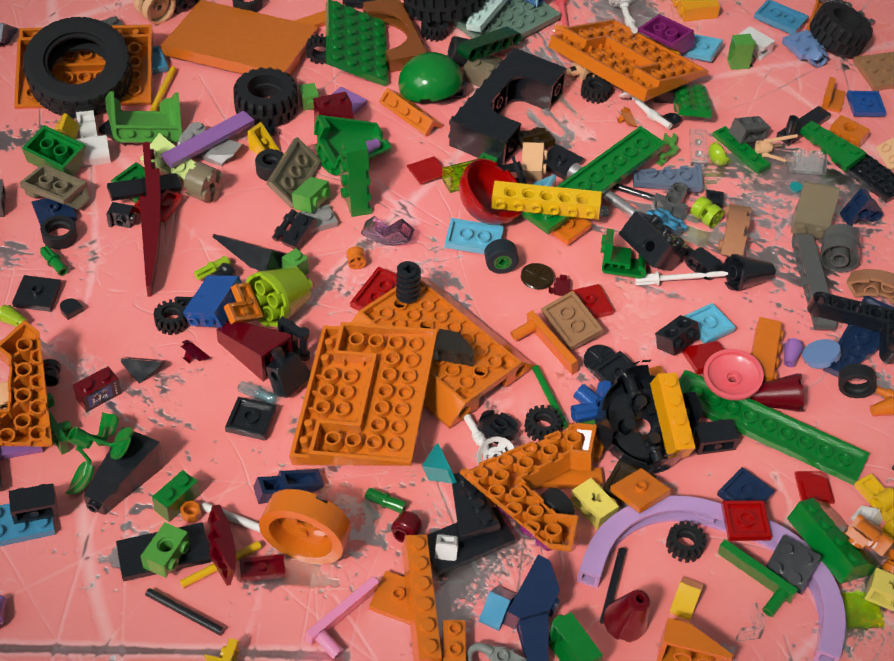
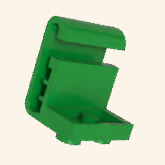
M607 228L606 235L602 234L600 253H603L602 271L607 274L634 278L645 277L646 260L639 253L638 259L631 258V248L613 246L614 229Z

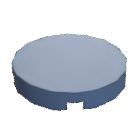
M831 339L811 342L802 351L804 363L816 369L831 366V363L839 361L842 355L840 345Z

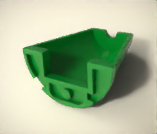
M317 115L314 126V135H317L315 149L318 158L321 160L322 167L331 175L343 174L340 169V162H343L340 156L343 140L364 137L365 141L378 139L380 148L369 155V161L390 152L392 148L388 140L383 139V131L376 122Z

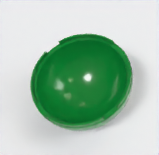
M425 52L414 56L403 66L398 79V88L400 94L408 100L421 102L420 99H430L431 101H437L458 92L462 87L463 75L458 64L449 56L438 52Z

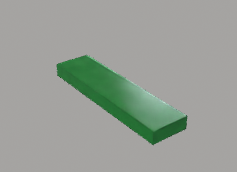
M724 126L713 132L712 136L755 173L760 174L770 169L771 163L760 154H757L747 143H739L729 133L728 127Z

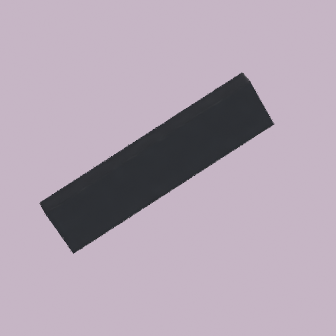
M177 173L160 175L161 194L166 189L173 192L181 191L182 186ZM145 178L107 183V190L111 201L147 196Z

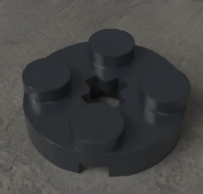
M487 410L481 414L477 429L489 438L503 437L509 441H513L516 438L518 424L511 416L503 412L500 415L494 414L495 410Z

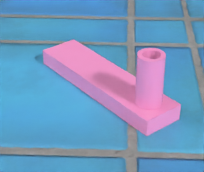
M372 576L307 630L305 641L310 646L317 641L333 660L339 657L344 650L327 632L374 594L378 588L379 581Z

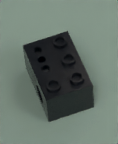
M635 211L618 233L653 268L672 271L689 249L684 244L685 241L679 236H675L672 233L673 230L669 226L663 225L661 218L655 214L649 215Z

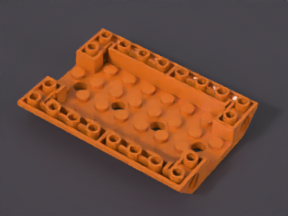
M421 276L420 296L417 301L410 304L400 302L396 297L395 287L359 310L351 323L438 329L424 407L450 429L464 419L465 415L472 413L478 408L481 396L500 382L505 387L509 386L532 369L534 364L429 278ZM395 305H404V307L398 308ZM448 349H456L457 351L449 352ZM475 372H483L484 375L479 376Z

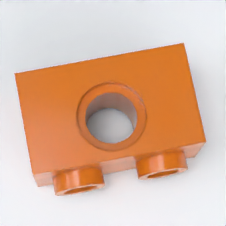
M840 115L831 124L829 131L860 148L866 142L870 129Z

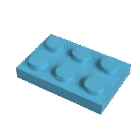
M451 218L444 248L484 254V250L490 242L502 239L504 226Z

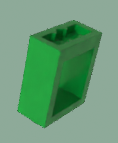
M572 612L566 615L561 614L552 621L548 646L559 661H602V652Z

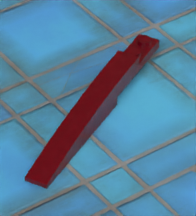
M142 142L147 197H141L139 201L147 297H151L160 249L162 197L159 168H156L155 162H152L155 159L154 149H150V142Z

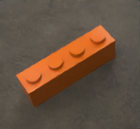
M759 316L755 328L751 355L761 364L764 373L763 382L777 378V372L774 369L778 368L780 358L776 356L781 351L782 344L779 341L782 340L784 330L781 329V321Z

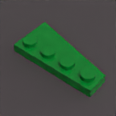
M810 121L801 128L800 133L813 145H818L823 154L827 153L831 157L832 162L841 165V170L844 172L865 158L866 152L813 121Z

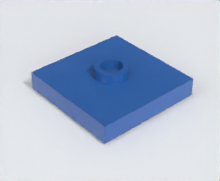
M847 91L846 97L853 116L885 117L886 109L879 91Z

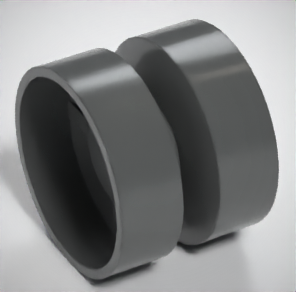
M834 224L826 228L822 235L820 252L822 265L834 272H847L854 269L858 265L860 258V232L848 224Z

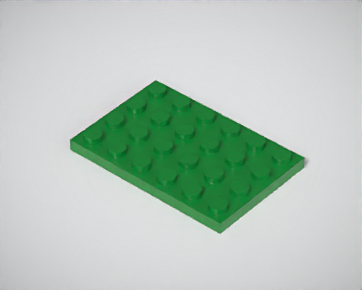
M327 0L326 64L386 86L388 83L385 21L370 16L365 12L355 10L353 7L340 4L338 1Z

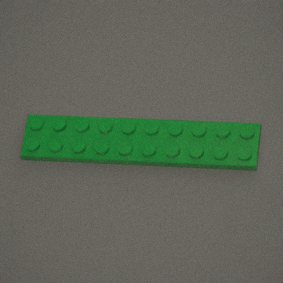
M639 126L556 187L600 191L603 195L666 147V142L642 126ZM522 212V216L547 235L572 218L569 216Z
M684 370L679 378L682 393L696 392L703 410L701 416L712 421L732 419L738 433L853 486L857 482L870 454L869 452L750 398L728 400L719 397L708 388L703 377L688 370Z

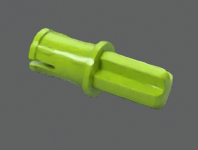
M223 256L216 261H209L206 266L194 271L195 278L201 281L207 275H212L213 272L217 271V268L222 263L230 265L227 256Z

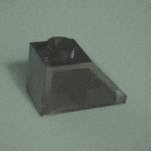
M439 329L434 348V359L473 367L475 351L459 332Z

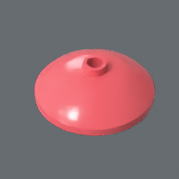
M724 349L709 357L704 366L703 376L708 388L717 396L728 400H743L759 391L763 383L764 373L759 361L751 354L739 349Z

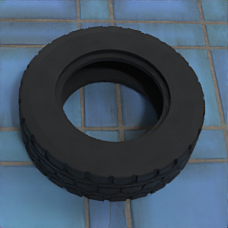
M71 17L54 21L43 27L33 36L24 52L23 69L31 93L41 106L60 116L66 113L75 115V118H77L76 112L91 110L94 111L95 116L107 111L105 98L108 93L113 91L114 98L120 102L126 95L132 82V63L124 38L115 28L113 29L109 24L97 19ZM73 51H91L100 55L106 61L102 72L96 78L82 84H67L57 80L51 74L55 63L62 56Z

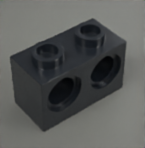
M679 315L655 333L657 349L675 356L700 338L698 322Z

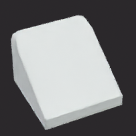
M863 505L851 517V520L854 521L859 514H862L878 527L883 521L880 509Z
M438 534L435 559L456 561L458 536Z

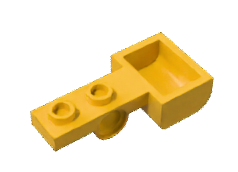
M870 473L858 480L854 487L873 508L880 509L882 519L886 522L882 530L894 539V489L890 487L885 489L873 474Z

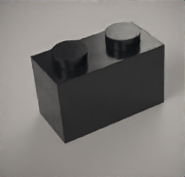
M732 419L699 422L695 428L693 438L697 455L736 450L740 439Z
M53 483L9 491L10 513L14 524L59 516L57 495Z

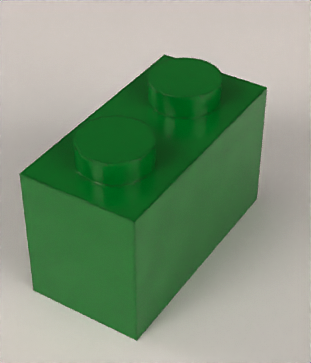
M184 470L180 471L152 496L154 511L170 523L181 513L180 507L185 502L193 501L200 496L198 481Z

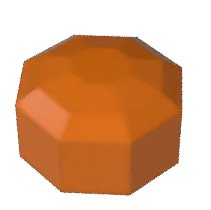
M194 500L187 501L180 507L181 517L188 523L196 522L202 516L200 504Z

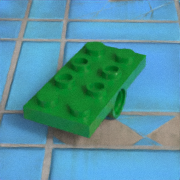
M684 84L677 87L674 98V112H678V115L711 118L712 108L706 87L702 84Z

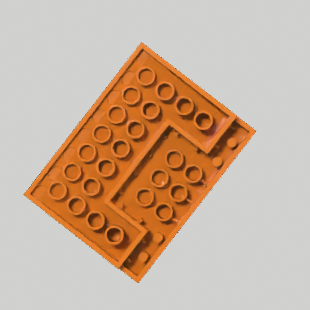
M200 0L161 44V48L165 56L241 74L248 73L251 69L272 67L275 70L280 69L292 77L306 52L308 38L312 35L315 36L318 26Z
M615 19L563 27L562 33L551 35L548 46L643 102L703 77L709 72L704 67L639 32L633 34L628 26Z
M152 24L110 25L124 38L128 46L133 69L132 82L126 95L120 101L121 106L152 105L154 37ZM43 27L19 29V37L17 38L15 109L44 108L31 93L23 69V57L26 47L33 36ZM73 51L65 54L55 63L51 74L57 80L67 84H82L96 78L102 72L106 61L100 55L91 51Z
M341 322L340 326L323 325L289 455L291 464L412 466L438 329Z

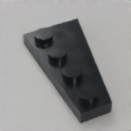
M460 472L453 474L457 482L452 484L460 542L499 531L500 523L484 494L464 478Z

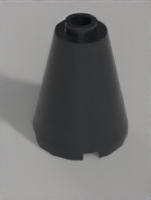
M731 254L730 257L725 259L723 264V271L728 272V275H726L727 282L724 283L732 291H738L772 280L776 273V269L771 262L739 254Z

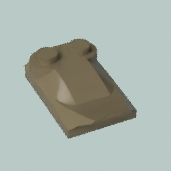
M44 164L20 181V188L24 189L25 194L31 198L42 196L77 210L90 201L86 181Z

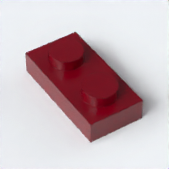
M284 554L239 559L241 582L286 578Z

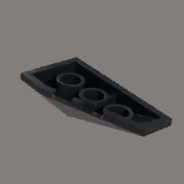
M213 234L212 236L250 268L256 269L258 272L282 269V257L287 254L285 252L223 235Z

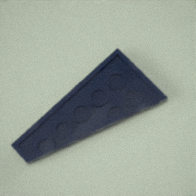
M864 296L862 302L894 309V307L870 296ZM848 324L838 341L842 354L839 361L836 363L835 361L832 362L831 366L824 368L823 371L838 377L843 367L850 364L863 363L879 350L880 332Z

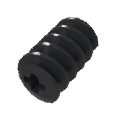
M403 261L397 266L396 297L400 302L410 304L417 301L420 296L421 269L414 262Z

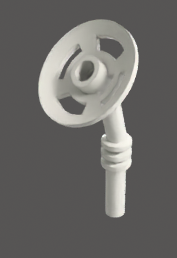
M609 0L610 6L618 7L622 10L626 26L630 28L633 34L637 33L638 29L635 26L633 17L630 16L628 8L639 0Z
M627 92L619 95V98H632V101H635L652 121H657L667 129L672 128V123L661 117L660 113L654 109H650L640 99Z
M470 414L464 416L475 444L480 446L477 452V464L482 462V454L484 461L494 456L502 455V453L506 452L505 447H507L508 451L514 449L512 443L503 437L487 439L477 429ZM499 442L497 447L490 448L488 444Z

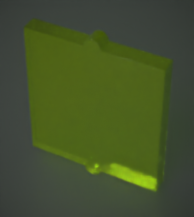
M856 590L852 593H841L848 629L868 630L869 628H884L885 624L879 605L865 600L866 592Z

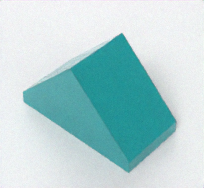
M439 443L434 445L422 465L427 479L449 484L457 483Z

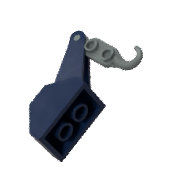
M539 554L537 555L503 622L504 625L517 630L524 657L505 647L489 646L480 642L474 643L468 648L466 652L467 661H473L472 655L476 651L483 652L490 661H548L549 616L552 618L561 600L557 597L560 588L550 560Z

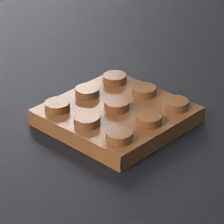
M894 52L854 57V65L872 91L894 89Z

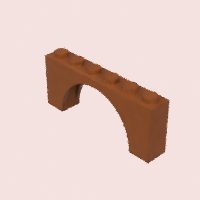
M401 0L363 2V12L385 21V25L399 29L407 37L406 41L401 45L386 50L387 67L390 73L401 71L411 58L428 52L424 47L423 40H420L419 32L415 30L414 22L410 20L409 13L406 12L405 5Z

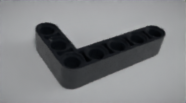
M825 292L814 293L807 305V311L811 315L880 332L879 357L886 364L894 363V309Z

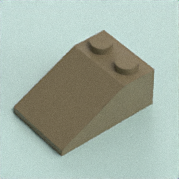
M489 55L473 62L467 61L464 65L463 81L480 87L483 81L490 76L492 70H495L500 61L504 59Z
M804 181L792 217L790 233H812L814 238L822 239L825 229L831 226L840 187Z

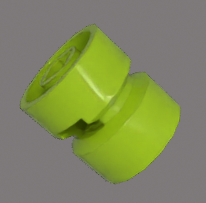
M701 196L693 204L690 214L696 219L702 220V223L707 227L714 228L722 219L724 210L718 205L713 204L705 196Z

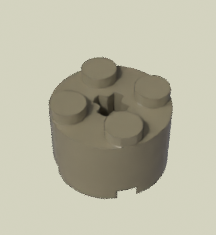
M196 162L194 169H189L185 176L184 188L187 189L185 193L205 203H209L212 200L216 201L220 196L219 191L225 180V175L219 169L202 162Z

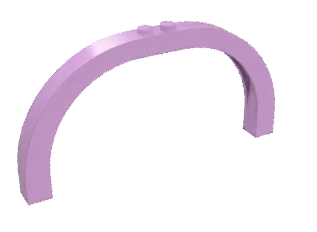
M674 495L666 497L640 514L630 506L623 508L604 522L591 539L579 569L577 582L598 588L604 567L613 550L627 536L644 527L663 522L690 521L691 523L726 532L721 503L703 498ZM769 519L772 534L771 540L753 541L774 552L780 539L785 535L812 550L796 534ZM821 561L808 584L818 614V636L813 661H839L846 628L845 609L839 587L830 570Z

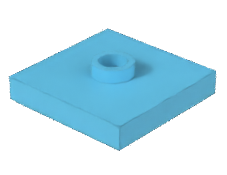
M694 34L695 46L682 53V56L712 62L723 45V39Z
M713 303L684 315L698 322L699 339L702 343L718 340L734 332L736 328Z

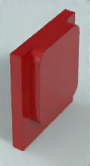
M435 156L407 165V168L419 184L447 176L448 174Z
M823 471L794 472L801 501L814 498L827 504L835 503L827 473Z

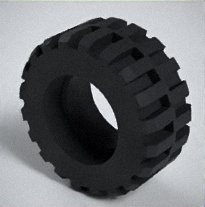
M834 1L822 4L810 22V32L819 44H822L823 47L828 48L833 53H838L841 56L845 55L846 57H855L863 51L873 36V27H871V23L860 12H857L852 7H848L846 4Z
M272 67L251 69L248 73H243L234 84L235 112L238 114L245 111L254 119V126L261 122L265 128L271 124L277 127L279 124L283 125L287 120H291L297 112V84L288 73L282 72L280 69L275 70Z

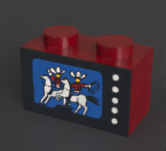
M109 366L73 384L75 398L86 413L122 394L119 378Z

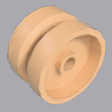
M134 0L136 11L154 25L166 22L172 16L176 6L175 0Z

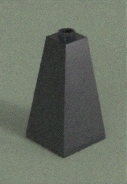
M134 431L127 451L118 460L110 457L113 448L111 447L84 494L86 507L93 513L98 512L106 515L164 467L160 441Z

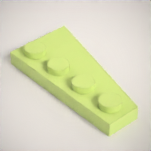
M159 133L150 144V149H154L155 159L152 162H155V166L159 168V171L165 174L177 173L179 180L184 182L188 170L194 169L196 162L189 159L174 168L167 165L161 159V154L174 148L175 145ZM142 155L140 161L144 164V157Z

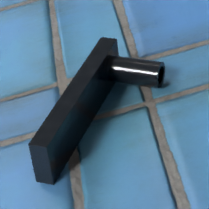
M817 106L800 118L796 115H790L786 127L777 132L776 138L797 134V138L782 140L783 143L790 146L803 137L800 133L803 126L810 121L821 125L830 119L831 113Z

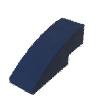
M319 469L279 471L277 476L257 477L253 489L258 504L268 503L272 495L278 491L296 489L312 493L322 489L324 483Z

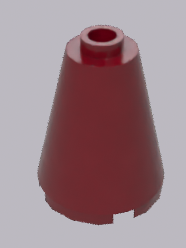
M802 373L763 382L759 391L751 396L750 399L771 408L804 412L803 384H801Z
M633 590L611 602L604 614V626L607 632L617 640L621 639L626 642L638 640L647 629L650 608L649 596L642 590Z

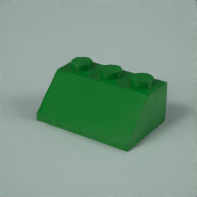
M43 125L22 147L27 162L37 167L44 164L71 176H75L80 170L86 149L85 144L46 125Z

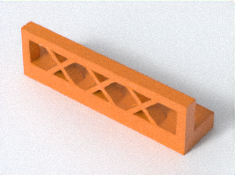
M386 88L379 100L380 104L425 136H429L434 126L441 128L443 125L433 116L392 89Z

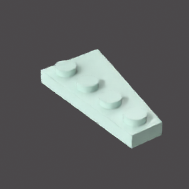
M486 0L483 7H479V11L473 12L469 16L466 23L467 30L481 32L508 0Z

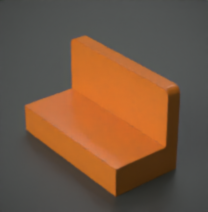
M830 77L821 107L825 110L840 113L845 91L834 89L836 78Z

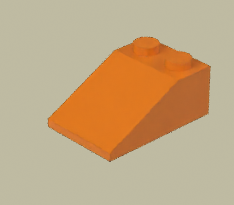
M667 618L660 638L656 661H732L733 654L691 623L684 622L678 618Z

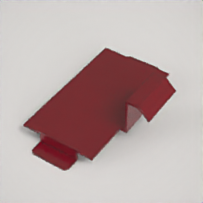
M560 274L559 278L556 277L553 288L549 286L548 292L553 294L555 289L554 295H566L570 292L571 279H567V275Z
M189 340L182 341L183 345L180 347L185 350V355L182 359L187 363H191L192 357L198 361L211 358L195 344L190 343Z

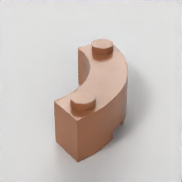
M730 203L729 206L726 205L724 216L727 217L723 240H719L717 249L721 250L720 254L731 256V254L743 255L747 234H744V230L748 231L751 207Z
M863 269L850 273L846 283L854 298L859 296L877 297L879 295L889 299V302L894 304V273L877 269Z

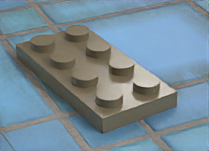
M296 137L292 140L266 182V185L292 208V193L313 176L321 160L299 137Z

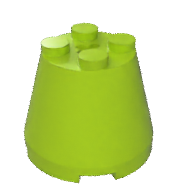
M297 266L259 271L250 275L245 282L250 283L264 316L258 321L266 327H278L277 320L282 316L289 319L310 299L311 289L313 288L312 281L306 278Z

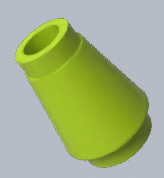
M4 304L0 307V322L15 327L24 320L28 322V319L11 305L7 306Z

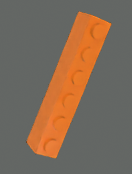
M405 535L402 545V557L414 661H441L442 653L427 535Z

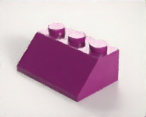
M658 14L638 28V32L682 53L695 46L693 29L661 14Z

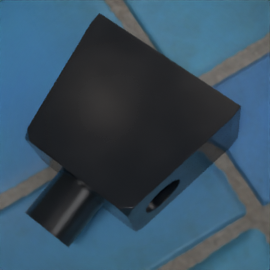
M276 347L271 351L274 360L267 365L266 370L275 396L288 398L309 380L311 371L297 353L284 352L282 347Z

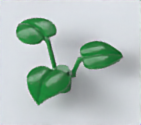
M104 412L101 415L98 435L90 434L77 426L73 427L68 434L67 441L77 446L75 450L80 452L86 461L78 466L70 487L64 493L71 495L82 491L92 478L94 466L91 465L92 460L83 449H89L93 442H96L98 446L106 445L113 447L110 457L118 460L127 451L134 434V429L126 427L118 432L114 443L107 442L118 426L119 417L115 414Z

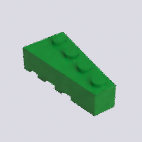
M364 137L343 140L342 148L340 149V156L343 159V162H340V169L343 175H340L341 185L343 186V188H340L342 199L345 198L351 217L372 214V208L368 202L371 201V193L368 186L370 185L368 147Z

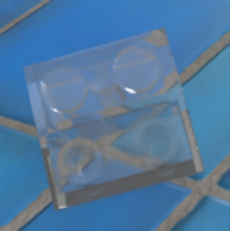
M801 149L791 150V153L785 154L788 174L826 175L828 154H822V151L818 150L805 153L806 150Z

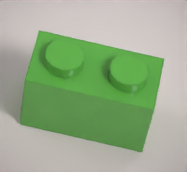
M751 34L732 35L727 57L731 70L749 69L750 63L753 61V50L756 48V42Z
M314 177L307 179L292 193L293 208L313 213L330 197L329 181Z

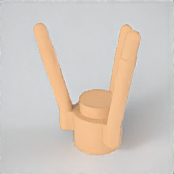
M798 135L758 140L755 144V152L762 154V157L786 162L787 160L769 154L773 147H782V144H772L771 142L797 138Z

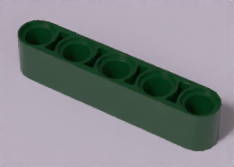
M506 26L460 43L457 48V54L473 62L518 45L521 40V33Z

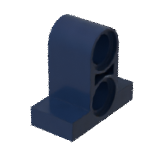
M860 188L840 212L846 224L851 226L858 219L870 222L878 221L884 214L875 199H872L864 188Z

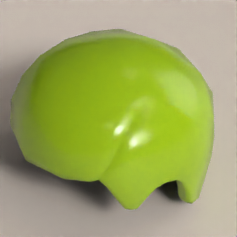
M715 141L708 149V156L711 162L716 166H724L731 163L721 144L718 143L719 141Z

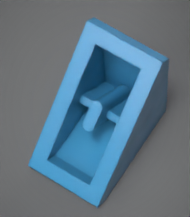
M497 585L489 592L479 622L499 631L517 594Z

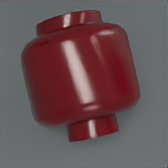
M410 511L400 513L391 526L394 538L403 543L405 535H419L423 529V523L419 516Z

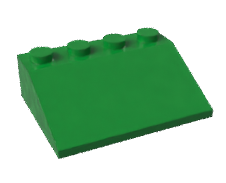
M814 498L799 501L787 517L788 521L811 549L823 556L821 561L840 584L871 575L876 567L883 570L880 563L867 548H857L848 541L850 537L845 534L848 531V526L829 504Z

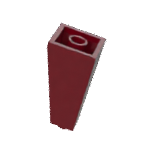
M229 321L223 327L216 329L218 343L263 382L269 378L266 367L274 360L271 351L276 347H282L284 352H293L292 336L289 333L248 323L230 324Z

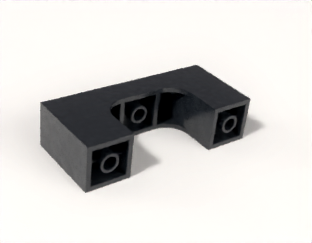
M514 48L510 53H507L503 61H500L498 67L492 70L490 76L467 99L464 106L459 108L456 115L451 117L449 121L450 132L448 134L449 146L477 158L484 152L498 158L497 165H505L518 150L521 123L502 116L500 113L508 104L513 102H526L549 111L563 94L567 68Z

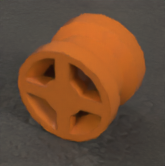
M354 246L347 250L346 257L348 259V266L351 269H361L366 265L363 248Z

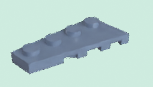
M696 164L695 167L690 168L684 165L678 169L664 167L662 170L650 168L633 171V187L669 190L674 183L682 182L686 184L687 191L702 193L701 164Z

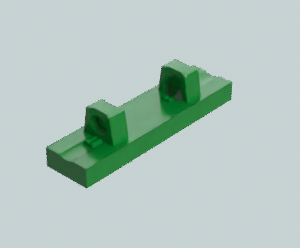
M48 393V408L55 406V401L52 394ZM49 410L52 440L61 455L69 452L66 436H68L72 426L68 420L57 423Z

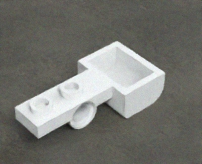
M94 111L76 112L77 123L81 126L79 129L80 138L75 140L86 145L81 167L111 163L107 136L97 135Z

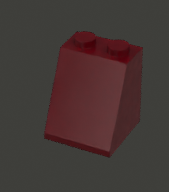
M347 92L313 98L314 126L317 115L354 119L352 102Z

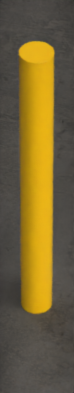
M175 66L170 67L150 111H157L177 70Z
M256 541L236 551V561L261 549L260 542ZM213 563L180 580V585L184 589L218 570Z

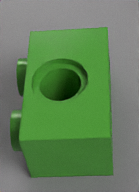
M164 522L141 555L143 568L167 578L169 573L176 569L181 555L185 554L190 547L188 532Z

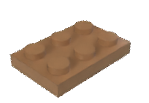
M574 291L541 308L542 314L570 351L603 334V328Z

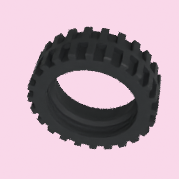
M403 0L406 12L412 18L417 17L419 21L425 19L428 23L432 21L441 23V21L452 22L455 19L461 20L464 16H471L472 12L476 13L479 11V7H483L486 0Z

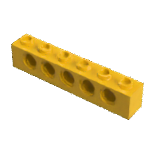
M495 181L492 193V209L599 220L602 192Z

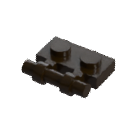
M536 127L530 131L521 130L519 146L523 150V142L544 143V148L555 145V138L549 131H546L545 127Z

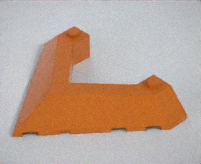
M24 320L0 341V360L9 366L7 409L0 410V446L53 447L40 332Z
M575 423L570 425L568 430L563 432L555 431L544 436V439L536 443L534 441L528 442L506 451L500 456H494L479 462V466L470 470L465 468L459 471L464 478L547 548L572 552L576 550L579 535L578 516L559 514L552 508L549 509L544 504V500L533 489L570 469L592 471L597 425Z

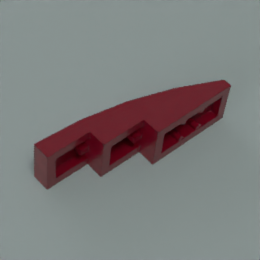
M219 504L212 506L208 517V523L211 527L208 538L212 544L209 556L226 586H229L236 570V551L229 522Z

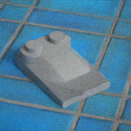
M200 122L190 124L180 135L177 145L206 131L205 125ZM228 138L194 157L223 167L243 144Z

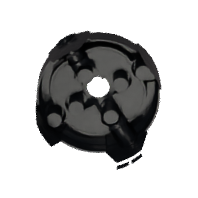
M643 360L641 363L651 362V360ZM640 361L632 363L630 366L638 364ZM648 365L634 366L627 369L602 398L595 417V425H597L596 434L606 451H610L618 460L636 468H642L646 472L660 473L675 465L682 455L673 458L667 457L674 454L666 453L650 383L656 376L649 374ZM696 392L682 393L694 438L695 428L703 413L702 406ZM642 418L649 422L651 429L648 434L641 435V432H635L636 419Z

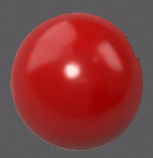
M477 159L464 169L460 178L459 194L463 206L472 217L485 224L502 225L513 221L520 215L521 211L492 209V193L495 181L518 183L508 170L504 171L497 166L498 163L488 159Z

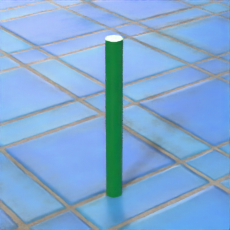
M539 365L533 366L532 370L552 410L555 408L557 410L556 413L561 415V428L563 430L567 429L569 424Z

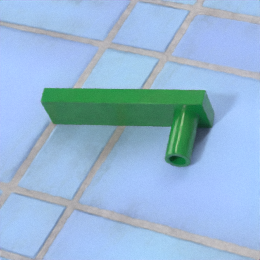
M726 539L721 542L718 555L774 593L762 608V611L767 616L773 617L785 601L791 604L798 591L796 587Z

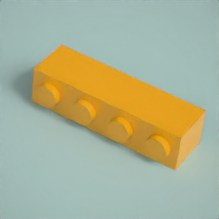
M677 372L657 374L650 383L666 453L674 454L667 457L673 458L682 455L681 458L688 457L695 449V444Z

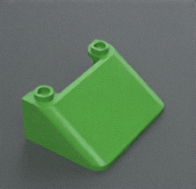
M110 91L106 96L105 103L113 138L117 142L152 143L159 133L171 143L179 141V137L182 134L179 92H175L171 98L163 99L159 105L160 111H121V103L118 99L114 98V92Z

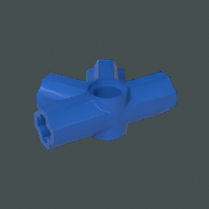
M607 380L598 382L596 393L586 384H582L577 389L573 398L581 404L572 405L570 408L573 422L579 423L595 420L599 404L613 385L612 382Z

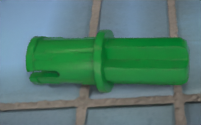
M47 245L40 248V254L45 258L49 267H52L60 276L68 273L69 268L61 261V257L58 254H55Z
M368 488L365 493L366 500L381 505L382 509L386 507L399 514L404 512L407 505L406 501L392 497L390 493L385 494L373 488Z

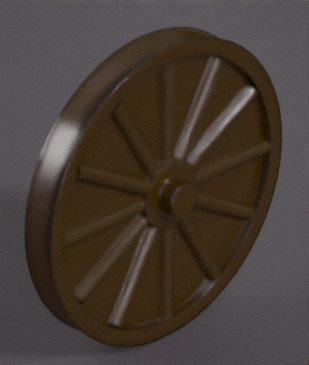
M531 263L526 265L521 271V281L531 289H545L553 282V271L544 264Z

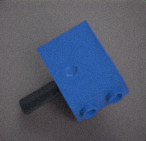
M207 275L193 297L176 296L174 301L176 299L179 300V303L182 301L184 305H187L183 314L191 326L223 327L225 322L229 321L224 306L228 303L236 302L231 287L242 283L239 276Z

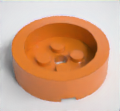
M286 489L274 493L268 501L259 521V529L264 539L279 552L299 561L310 564H329L337 561L341 557L351 533V523L346 514L334 503L328 501L326 504L316 499V494L311 492Z

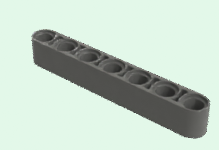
M794 233L791 241L792 249L808 305L815 292L829 293L813 234ZM810 314L814 330L834 331L836 329L837 321Z

